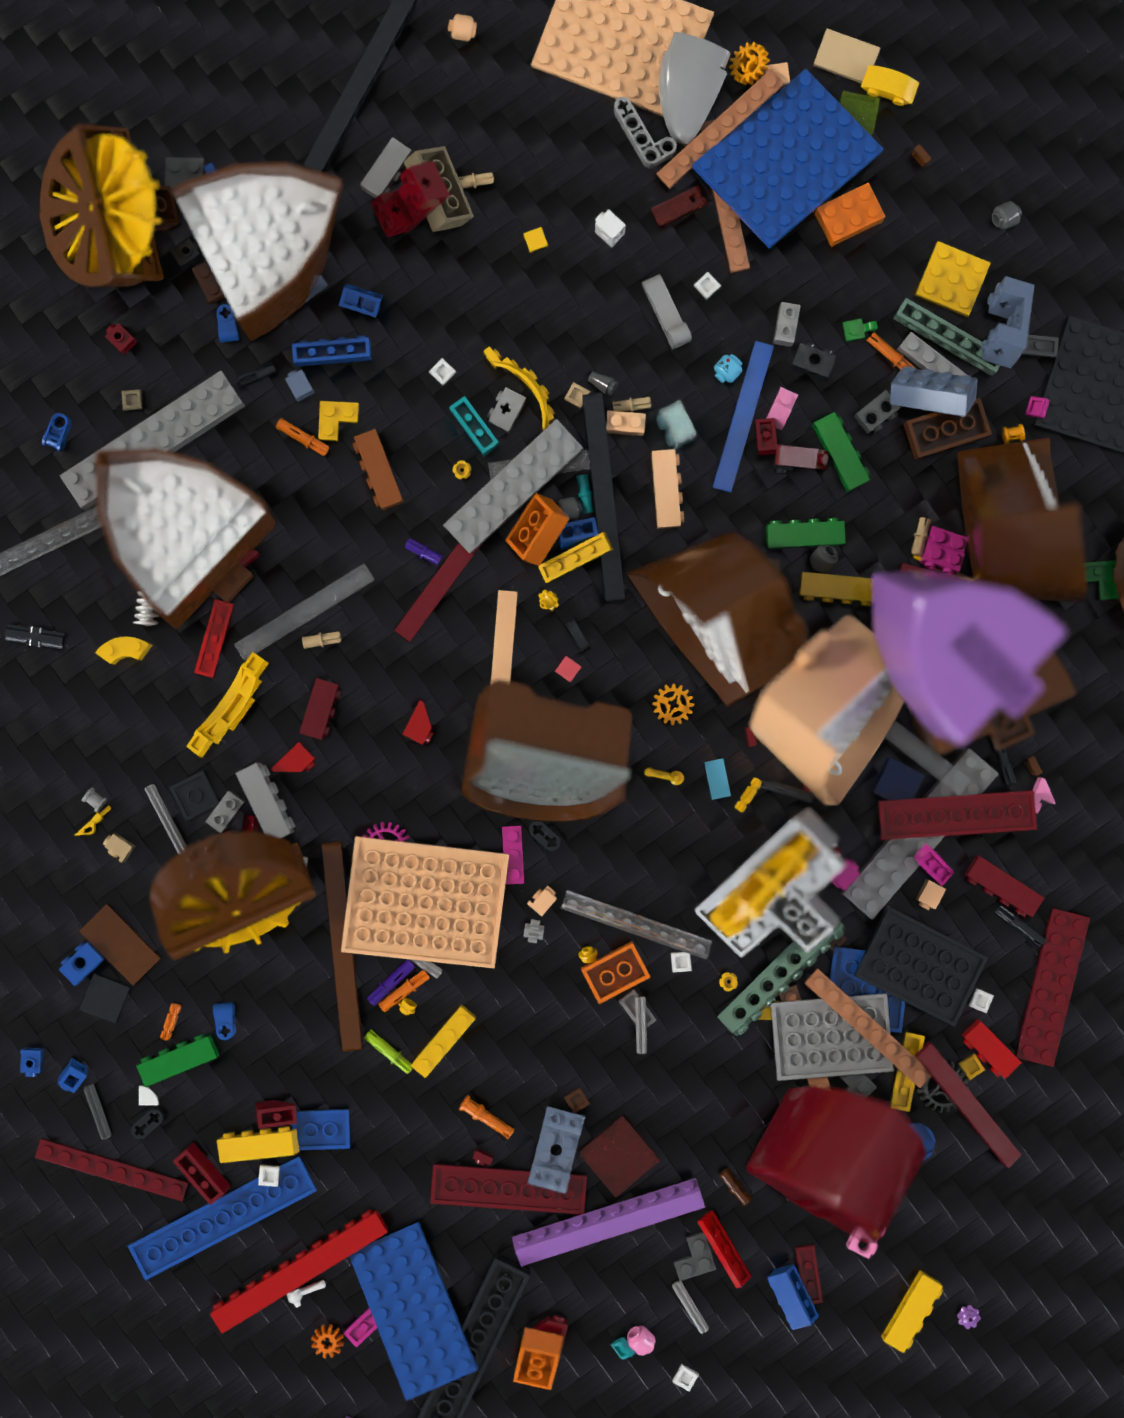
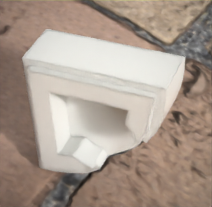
M139 1086V1105H159L158 1096L149 1087Z

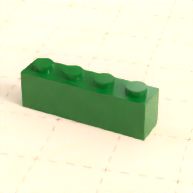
M833 412L814 422L812 426L824 449L828 450V457L848 493L870 480V472L866 466L863 467L861 464V455L857 449L854 450L850 434L848 432L845 433L842 427L844 425L842 418Z
M828 518V522H820V519H809V523H801V520H790V524H782V521H770V525L766 526L767 549L818 547L820 545L843 546L846 544L844 521H839V518Z
M205 1033L194 1037L195 1041L188 1043L186 1040L176 1044V1049L170 1051L169 1048L158 1052L159 1056L152 1058L149 1055L140 1059L141 1063L137 1065V1069L144 1086H150L217 1058L219 1053L212 1035L205 1036Z

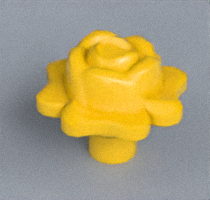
M543 590L538 595L542 609L553 611L559 606L558 598L554 592Z

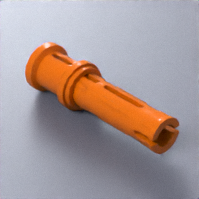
M469 1095L466 1096L458 1109L471 1115L473 1120H480L507 1139H509L514 1131V1128L485 1110L483 1104L479 1105L470 1099Z

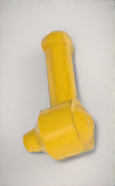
M647 767L644 770V774L647 777L651 776L670 780L674 785H680L684 780V776L680 771L669 773L655 770L651 767Z

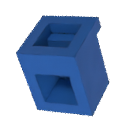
M25 1047L21 1049L20 1073H25L26 1077H36L37 1073L43 1072L44 1048ZM28 1060L33 1062L32 1067L28 1066Z
M71 1058L58 1077L59 1086L65 1091L75 1093L87 1077L88 1067Z

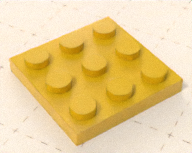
M938 241L915 296L968 317L991 263Z

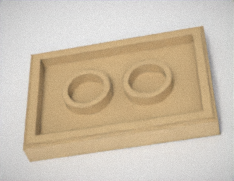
M826 29L813 66L862 83L868 65L874 66L880 47Z

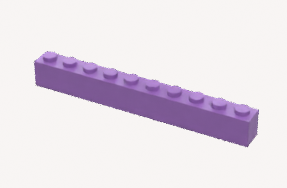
M694 1178L514 1236L512 1239L520 1265L524 1266L705 1208L697 1180Z

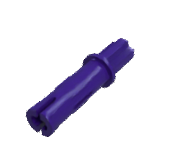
M407 959L384 982L379 983L380 986L367 997L368 1001L372 1005H376L383 997L390 994V991L415 968V965Z

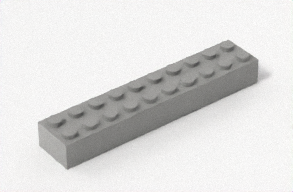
M219 371L100 450L161 449L174 453L245 407L225 374ZM97 452L60 475L80 508L84 510L97 503L95 462Z
M968 748L959 755L923 798L982 794L998 773ZM944 836L886 840L860 869V875L845 891L842 890L840 893L866 916L873 919L918 868L919 864L913 859L917 851L925 843L934 849Z

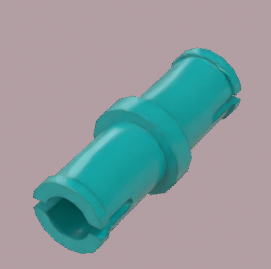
M588 474L576 476L579 487L578 497L581 498L583 514L595 512L592 501L593 491L590 490Z

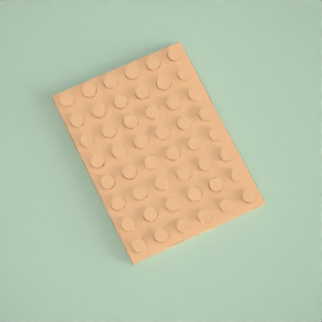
M555 0L531 67L615 99L626 97L633 106L663 116L659 94V75L663 54L668 50L674 32H681L704 39L714 12L683 0Z
M355 836L341 952L495 968L509 854Z

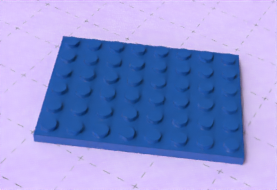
M805 69L730 134L694 162L692 168L770 249L878 157L884 149L816 78Z

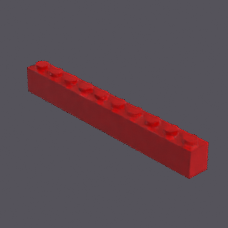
M370 1209L361 1215L362 1218L358 1221L353 1219L345 1224V1229L340 1232L338 1229L328 1235L329 1238L327 1240L315 1242L309 1251L302 1250L296 1254V1259L291 1262L289 1260L284 1261L279 1265L278 1270L266 1272L262 1275L263 1279L260 1281L253 1280L246 1285L247 1289L242 1292L237 1290L229 1296V1300L225 1302L221 1300L214 1304V1309L210 1315L220 1332L223 1334L386 1234L389 1228L378 1210L371 1211Z

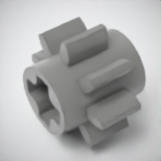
M531 919V923H525L523 937H527L528 942L537 944V939H543L544 926L540 925V920Z

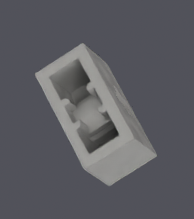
M781 302L773 344L792 347L801 305Z
M505 387L504 391L500 390L495 400L498 403L495 409H490L487 418H489L488 423L510 434L526 402V397ZM506 406H509L510 412H506L505 414H503L501 408H506Z
M232 790L228 791L208 817L206 823L220 833L225 832L247 801Z

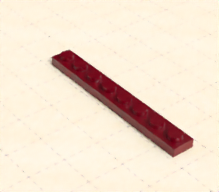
M45 1138L40 1139L35 1158L179 1201L184 1200L189 1181Z

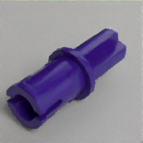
M411 538L405 545L406 549L419 555L420 559L424 558L436 564V566H438L443 557L442 554L428 548V545L424 546Z

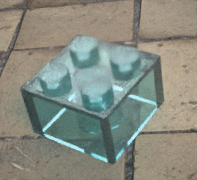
M680 400L659 410L656 421L659 428L665 430V439L669 447L673 446L676 450L696 439L697 433Z

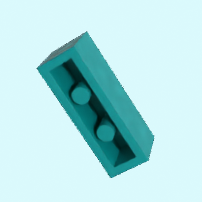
M465 396L449 407L451 413L483 456H486L499 446L498 440Z

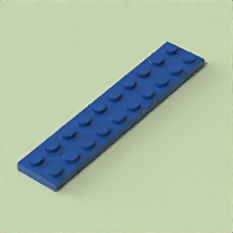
M298 1156L280 1165L278 1187L258 1185L259 1177L221 1196L213 1204L210 1205L208 1203L129 1244L128 1248L144 1279L147 1280L316 1192L317 1188L301 1157Z

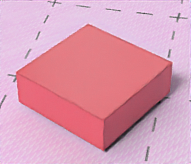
M565 656L555 672L571 682L581 666Z

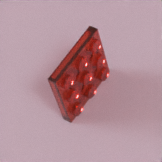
M623 1115L579 1151V1155L615 1198L660 1161Z

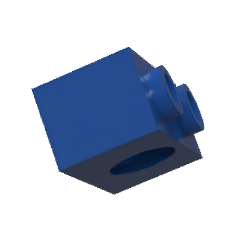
M82 942L76 947V953L72 957L69 955L61 962L63 966L59 971L74 986L80 984L105 959L90 942L86 944ZM79 957L85 960L84 967L78 965L77 960Z

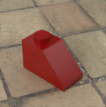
M419 701L402 734L422 745L425 742L429 743L434 734L431 732L433 727L425 702Z
M298 742L271 770L273 772H303L304 770L308 772L315 766L314 761L317 758L301 742Z

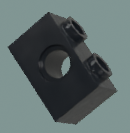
M800 343L791 368L826 381L829 378L836 356L832 355L833 352L830 350L822 349L821 351L816 349L815 345L811 343ZM816 356L819 359V363L812 364L809 361V357Z

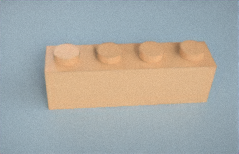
M675 449L652 451L657 529L680 528L681 523H684V511H680L683 497L682 492H678V485L681 484V474L677 473L676 467L680 465L679 454H675Z

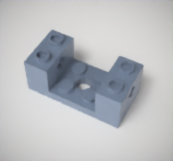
M1005 276L1002 282L997 284L995 292L989 295L987 301L989 305L988 313L1007 318L1008 321L1007 325L999 323L994 330H991L988 339L983 341L981 351L983 352L982 360L1011 368L1024 352L1028 339L1034 292L1033 284Z
M547 1107L528 1184L566 1193L585 1116ZM554 1144H558L562 1148V1152L558 1156L552 1155L550 1151Z

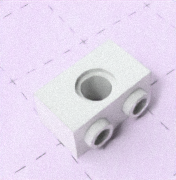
M609 209L606 213L601 212L595 219V233L610 247H613L625 234L626 225Z

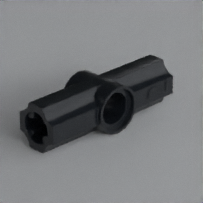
M8 624L5 630V640L41 648L44 646L64 649L66 633L48 631L45 628L22 627Z

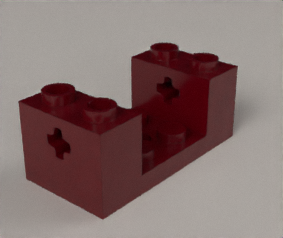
M433 161L410 166L400 175L403 185L398 190L380 194L371 202L373 210L387 237L411 231L450 196Z

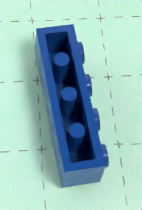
M355 336L354 339L339 337L330 341L328 339H317L316 342L302 340L292 344L293 363L296 367L372 361L371 341L366 336Z

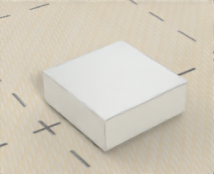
M707 272L694 284V287L707 300L721 285Z
M442 358L429 373L444 386L456 371Z
M690 951L671 953L672 972L692 971Z
M975 988L968 1006L987 1013L994 996Z
M260 1165L258 1185L278 1187L280 1166Z
M681 1364L672 1381L690 1392L699 1373Z

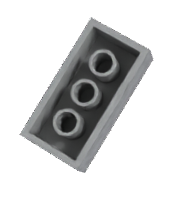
M255 763L237 772L236 775L264 833L283 838L295 832L293 829L296 827L292 817H288L285 812L287 810L286 804L283 799L279 800L277 796L279 790L275 782L272 783L268 777L271 775L268 767L262 763Z

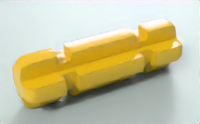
M756 777L753 778L750 783L751 785L746 788L740 797L741 800L735 805V809L742 813L747 808L746 805L756 795V790L760 789L762 781Z

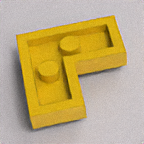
M320 401L318 439L338 441L339 422L358 423L359 403Z

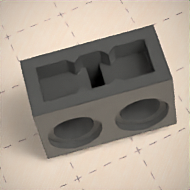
M887 390L854 415L867 434L871 431L876 433L883 427L881 423L886 419L890 422L898 415L896 411L900 409V406L890 404L891 395ZM882 403H887L890 406L889 412H884L881 409ZM867 415L874 416V424H869L866 421Z

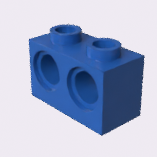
M346 284L343 288L339 306L376 317L383 295Z

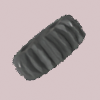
M951 1061L948 1065L961 1081L967 1084L969 1082L968 1079H962L966 1073L964 1071L959 1072L961 1067L956 1066L954 1068L955 1063ZM930 1078L921 1088L917 1089V1093H923L919 1097L920 1100H925V1106L931 1104V1110L934 1111L937 1106L939 1112L943 1111V1107H945L947 1112H950V1106L957 1109L936 1081L929 1091L928 1082ZM943 1094L947 1100L938 1101L931 1098V1096Z

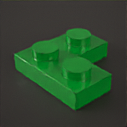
M1116 560L1085 563L1086 582H1097L1099 600L1119 599L1113 577Z

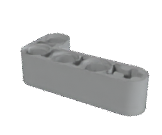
M619 97L615 101L614 114L645 167L654 168L675 155L677 144L673 138L665 137L654 143L631 101L626 97ZM620 105H622V107H626V117L624 110L619 109ZM634 121L637 123V126L630 128L627 123ZM642 137L647 142L642 145L638 144L636 140ZM667 144L673 149L666 152L662 147ZM648 154L655 155L656 159L654 161H649L646 159V156Z
M658 274L643 281L642 285L672 349L691 342L690 330L687 324L683 323L661 275Z

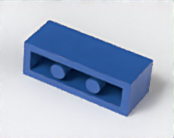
M792 1264L775 1269L767 1278L792 1330L812 1325L819 1315L795 1265Z

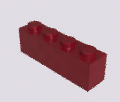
M975 856L964 873L968 877V882L976 887L978 884L984 887L983 891L991 897L995 894L1001 898L999 902L1009 907L1012 905L1017 908L1015 912L1024 918L1026 916L1033 917L1044 900V897L980 856Z

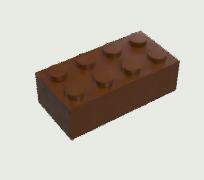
M981 398L975 400L966 416L934 412L908 420L903 424L915 460L973 443L992 435Z

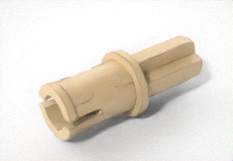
M491 172L477 175L472 173V175L458 177L462 189L468 187L476 188L479 185L494 183L493 173Z
M630 397V400L613 401V410L618 412L631 411L633 413L635 410L651 408L649 397L638 399Z
M924 517L919 518L917 532L914 533L915 540L911 553L915 556L923 555L926 540L929 539L927 535L931 520L927 519L925 521L926 518Z
M320 632L319 635L302 637L303 647L306 649L340 643L341 634L340 632L326 634Z

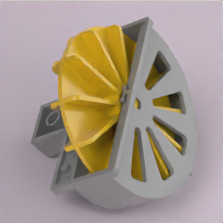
M810 808L803 810L765 842L739 870L696 908L695 912L740 957L744 956L778 925L808 952L832 932L840 920L814 894L846 865L832 850L838 840V835Z

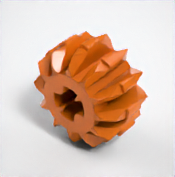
M323 1324L321 1330L318 1328L315 1330L316 1335H313L311 1340L314 1341L312 1348H318L316 1355L323 1352L322 1356L326 1358L327 1353H329V1356L332 1358L334 1357V1352L340 1353V1347L344 1346V1342L341 1341L344 1335L338 1334L340 1328L332 1330L333 1324H330L327 1329L325 1324ZM326 1338L330 1339V1344H326Z

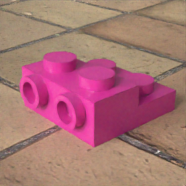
M931 526L928 534L929 539L926 540L920 563L925 564L924 566L928 569L934 570L937 568L943 570L944 574L956 575L960 572L967 537Z

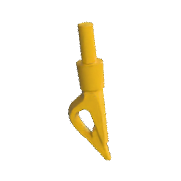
M108 805L103 811L98 812L74 835L94 834L96 824L104 819L103 816L112 807ZM92 827L91 832H85L87 828Z

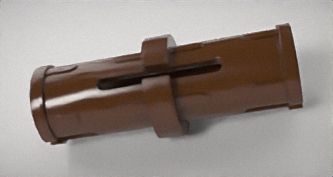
M726 1168L719 1174V1177L729 1188L728 1191L736 1196L742 1206H745L752 1200V1197L742 1187V1182L734 1177L729 1168Z

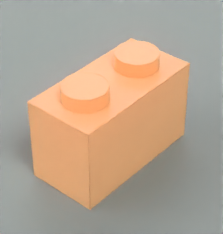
M607 411L606 432L644 436L646 414Z

